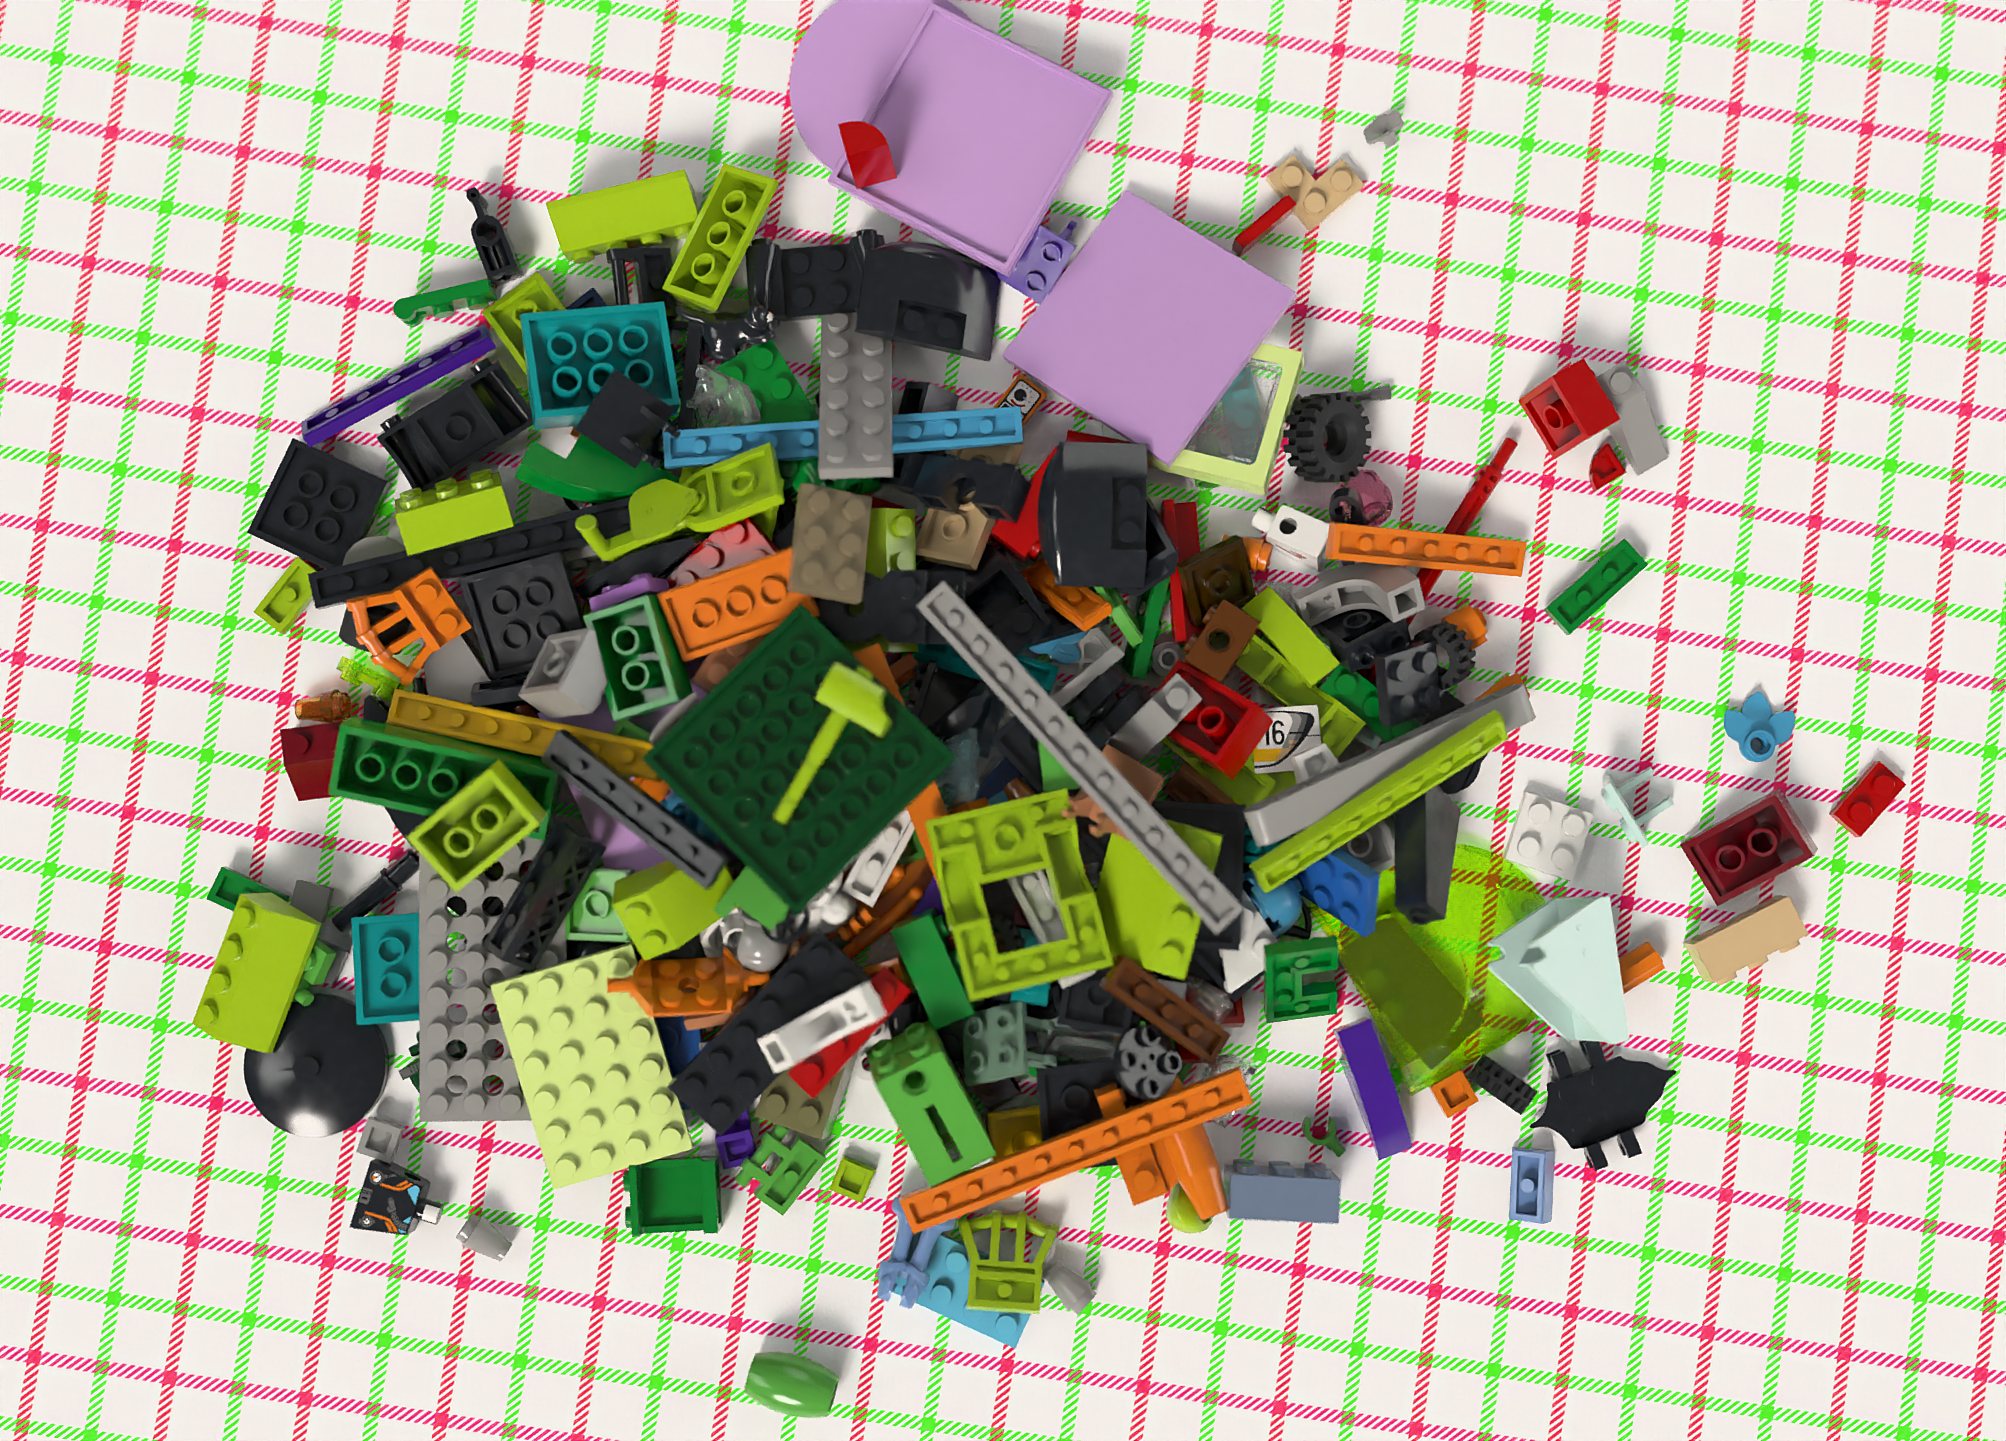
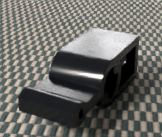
M475 187L468 189L466 197L474 206L478 216L472 224L471 235L487 278L497 287L525 276L507 230L498 219L488 214V202ZM494 230L496 236L488 241L485 235L489 231Z

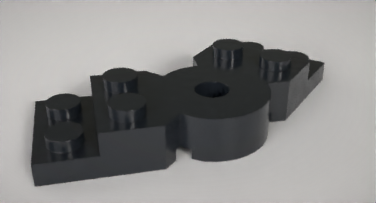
M795 518L772 540L779 551L792 546ZM890 570L880 579L864 571L862 599L865 607L862 614L856 617L852 616L849 611L850 603L815 596L814 598L824 627L840 640L852 643H866L882 635L889 643L950 644L917 608V605L942 581L946 582L966 604V572Z

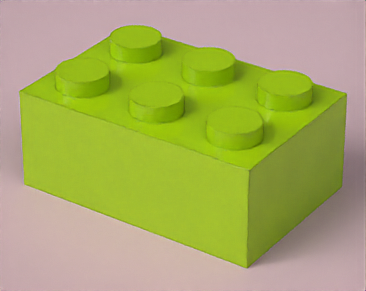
M484 469L470 474L471 479L456 482V479H447L436 483L435 489L422 492L421 488H414L400 493L401 498L395 499L394 515L408 556L514 527L511 509L499 471L491 473L490 469Z
M498 759L418 825L407 836V839L457 893L539 826L546 817L547 812Z

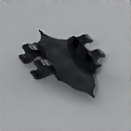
M1581 1040L1579 1041L1580 1048L1590 1065L1586 1069L1572 1073L1565 1052L1560 1051V1049L1546 1054L1548 1063L1557 1079L1547 1083L1548 1100L1543 1115L1530 1125V1128H1550L1559 1133L1572 1149L1584 1148V1155L1589 1168H1594V1171L1609 1166L1600 1142L1617 1136L1618 1146L1623 1156L1627 1155L1628 1158L1642 1154L1633 1129L1645 1122L1648 1110L1661 1098L1667 1081L1676 1074V1070H1663L1651 1063L1629 1061L1621 1056L1606 1061L1600 1042Z

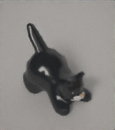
M756 296L752 298V304L749 305L748 310L744 313L718 312L709 315L682 306L675 308L676 313L683 319L701 325L702 335L708 345V355L721 362L734 358L740 351L743 343L761 345L772 340L775 337L773 329L780 325V321L773 318V314L759 303Z

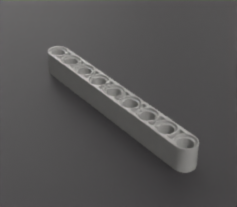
M1514 684L1500 689L1247 807L1243 813L1256 845L1264 846L1274 843L1315 824L1494 709L1503 717L1507 733L1533 721L1536 716L1524 684Z

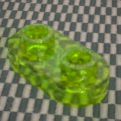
M343 655L336 669L342 671L341 679L359 687L363 681L374 687L371 693L390 702L392 701L395 688L406 689V686L398 682V680Z

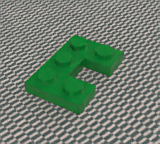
M1336 935L1263 945L1264 1014L1267 1023L1337 1014V988L1335 981L1313 982L1302 985V974L1338 970L1339 946Z

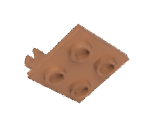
M1107 744L1102 751L1104 756L1151 805L1166 778ZM1082 787L1077 796L1070 797L1067 800L1071 803V807L1068 810L1062 809L1064 817L1073 819L1076 815L1087 816L1099 823L1096 827L1090 826V832L1097 837L1103 833H1115L1123 839L1130 841Z

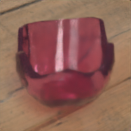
M1362 469L1356 477H1350L1349 481L1340 482L1336 490L1344 487L1356 490L1362 497L1368 526L1379 527L1392 513V493L1374 470ZM1341 501L1340 506L1344 507L1346 514L1345 520L1351 518V506H1348L1347 501Z

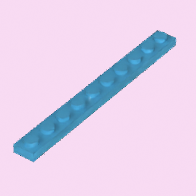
M1021 406L893 415V453L1023 444ZM819 420L678 430L681 432L678 439L672 437L668 432L662 431L664 466L666 469L711 466L769 442L776 451L777 461L819 459Z

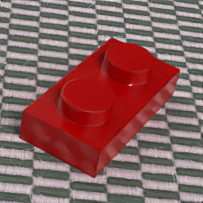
M1875 761L1829 815L1854 837H1861L1906 784L1880 761Z

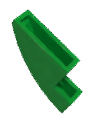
M580 434L566 459L533 441L520 462L515 478L537 489L563 498L594 504H603L631 497L639 488L661 479L679 483V478L659 467L655 469L643 460L640 461L636 469L582 434Z

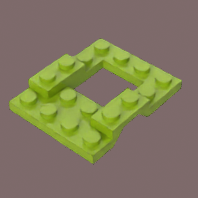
M1215 633L1209 639V644L1217 650L1226 648L1230 642L1229 638L1223 633ZM1256 635L1253 636L1235 664L1239 670L1256 682L1259 688L1283 707L1317 705L1321 743L1326 744L1336 759L1366 724L1338 700L1322 692L1315 685L1310 689L1288 661ZM1167 737L1160 741L1227 794L1235 803L1246 805V808L1296 785L1294 771L1256 774L1253 752L1237 776L1232 780L1208 766Z
M1067 788L925 822L934 858L932 862L949 930L953 934L969 1002L1113 966L1095 893L1083 867L1078 847L1075 817L1068 819L1062 815L1063 808L1068 810L1071 807V803L1067 801L1069 799ZM1046 869L1055 906L1058 905L1066 939L998 955L980 885Z

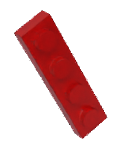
M884 966L869 982L873 991L879 996L886 1015L819 1049L796 1063L787 1073L812 1099L820 1095L913 991L887 966Z

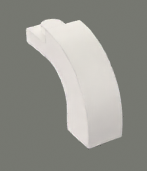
M866 982L792 1020L759 1039L758 1043L772 1069L777 1073L798 1063L837 1039L885 1016L886 1013L881 1005L879 996L873 991L870 983Z

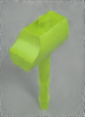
M837 662L833 666L815 698L833 710L812 744L805 762L803 761L804 764L785 796L782 797L783 800L774 813L773 818L786 824L794 808L798 807L797 803L815 772L818 771L819 766L829 754L848 719L876 735L884 737L892 721L887 717L884 709L886 691L871 682L873 674L859 666L855 672Z

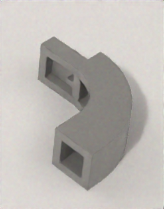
M1356 563L1333 568L1317 574L1318 583L1292 594L1297 615L1308 627H1312L1340 613L1355 609L1379 611L1393 623L1426 609L1419 579L1407 569L1397 565Z
M1177 673L1099 750L1102 752L1108 744L1139 762L1202 698Z

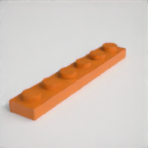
M1330 522L1325 558L1522 577L1527 542Z

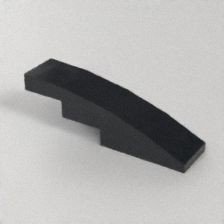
M709 532L675 538L627 555L599 570L577 586L575 590L584 600L602 593V589L605 587L631 583L630 579L639 574L649 573L652 574L653 578H664L686 560L710 534Z

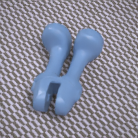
M894 1197L891 1207L893 1212L898 1215L899 1226L888 1261L882 1260L878 1267L877 1277L879 1283L877 1298L889 1302L891 1294L897 1286V1283H895L897 1277H902L907 1280L906 1286H903L899 1306L911 1309L919 1295L926 1291L929 1283V1276L925 1274L937 1238L943 1231L953 1230L957 1218L922 1230L910 1263H907L906 1258L913 1233L899 1202L900 1198Z

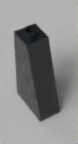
M1438 784L1394 812L1395 907L1412 924L1426 925L1430 922L1445 920L1461 809Z

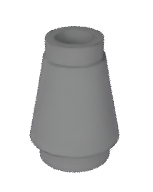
M473 1213L456 1236V1239L463 1242L462 1247L496 1259L499 1262L503 1260L513 1244L483 1215L479 1218Z
M1058 1261L1044 1276L1068 1312L1072 1309L1078 1315L1097 1294L1091 1288L1093 1284L1067 1267L1062 1266Z

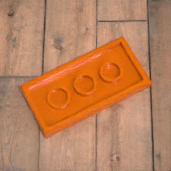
M792 546L657 594L682 662L770 633L800 604L814 617L819 616L820 612L814 596L787 591Z

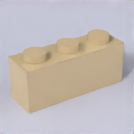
M1776 895L1683 944L1702 980L1722 985L1737 977L1736 971L1746 966L1749 969H1753L1769 961L1767 956L1779 950L1780 953H1784L1800 945L1799 939L1809 935L1790 897Z

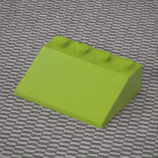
M1163 819L1214 874L1224 835ZM1112 833L1095 894L1111 957L1117 958L1118 955H1123L1140 967L1185 979L1188 974L1202 918L1131 840L1127 841L1119 835Z

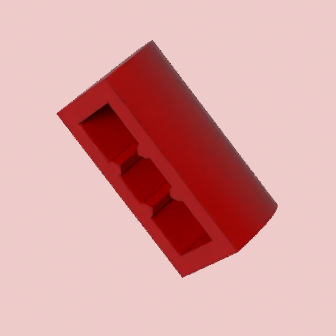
M849 121L838 124L856 189L897 178L887 140L879 129L861 121Z

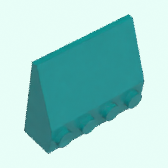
M664 302L520 314L534 430L576 426L613 369H616L672 406L675 411L671 416H676L680 400Z

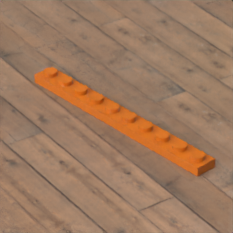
M1239 1066L1161 1097L1154 1098L967 1170L932 1188L928 1185L902 1195L899 1202L914 1234L1253 1104V1100Z

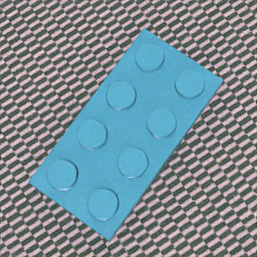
M922 1231L913 1234L906 1258L907 1263H910ZM941 1233L932 1248L925 1274L929 1276V1283L926 1291L919 1295L915 1303L1015 1349L1031 1314L967 1309L970 1260L965 1244ZM977 1249L980 1259L989 1260V1254ZM897 1277L895 1282L897 1286L893 1293L902 1297L903 1286H906L907 1280ZM1042 1279V1282H1041V1290H1042V1288H1043V1286H1044V1283H1045V1280H1043V1279Z

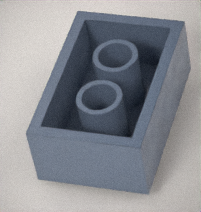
M1233 1159V1165L1224 1164L1223 1185L1229 1209L1225 1213L1229 1219L1339 1224L1341 1179L1331 1169L1326 1168V1164L1307 1162L1304 1163V1168H1295L1290 1166V1162L1269 1161V1166L1254 1165V1160Z

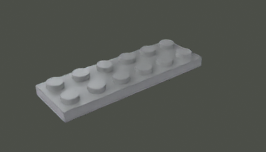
M857 312L821 315L818 463L820 479L893 476L892 340L854 332Z

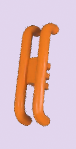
M900 864L895 865L876 902L903 879L906 874L904 866ZM918 886L912 887L905 897L881 917L870 905L857 899L856 915L848 921L847 925L840 927L837 933L828 934L827 936L832 940L839 934L845 941H851L842 950L853 959L914 908L924 895L923 890Z

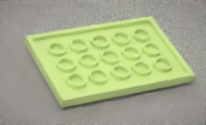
M633 942L493 982L490 985L553 1190L628 1168L629 1165H639L693 1149L694 1144L681 1101L667 1088L673 1079V1075L656 1018L648 1017L635 998L630 997V992L607 994V978H622L633 975V970L639 963Z

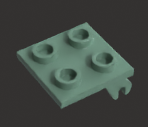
M1024 1001L976 1011L974 1014L963 1018L965 1085L973 1086L1028 1074L1029 1067L1047 1068V1064L1056 1066L1055 1056L1027 1052L1025 1031L1046 1033L1045 1029L1055 1031V1022L1027 1017L1026 1002Z

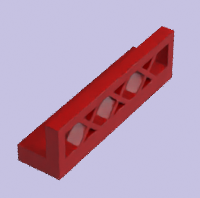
M1174 499L1163 500L1160 505L1161 519L1178 550L1179 557L1177 563L1200 553L1196 501L1174 503ZM1176 566L1175 573L1169 576L1170 597L1168 601L1172 643L1179 645L1187 644L1193 634L1200 636L1206 624L1199 628L1191 624Z

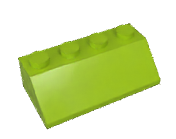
M724 163L662 289L687 307L709 315L717 311L779 182L775 179Z
M685 169L546 202L561 251L569 262L574 261L576 264L591 262L595 259L594 256L605 254L607 250L613 248H630L638 245L654 247L660 245L663 239L675 236L677 239H687L700 212L695 190Z
M871 509L865 572L882 579L890 570H916L914 509ZM863 599L857 605L849 604V611L852 616H859L864 611ZM882 635L866 643H852L836 638L850 653L858 652L880 643L884 653L918 652V644L889 643Z
M273 893L240 894L192 1024L218 1041L264 1053H272L320 930L321 923Z

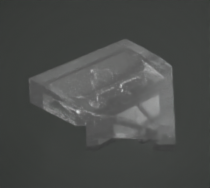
M698 365L695 375L699 377L695 394L693 399L687 400L686 406L688 408H695L700 428L752 425L762 420L748 385L708 366Z

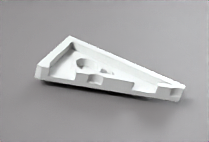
M1243 888L1241 905L1245 909L1241 912L1239 951L1219 950L1220 957L1223 959L1224 988L1227 993H1232L1264 970L1263 945L1278 942Z

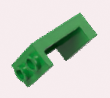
M719 1156L656 1159L639 1165H629V1170H624V1191L630 1192V1206L625 1208L626 1228H631L632 1237H640L642 1234L702 1230H704V1234L719 1233L722 1229Z

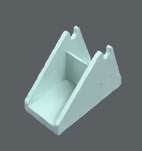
M1610 896L1553 898L1487 942L1488 946H1498L1501 951V955L1497 960L1489 962V970L1565 1041L1583 1040L1606 1042L1608 1044L1630 1041Z

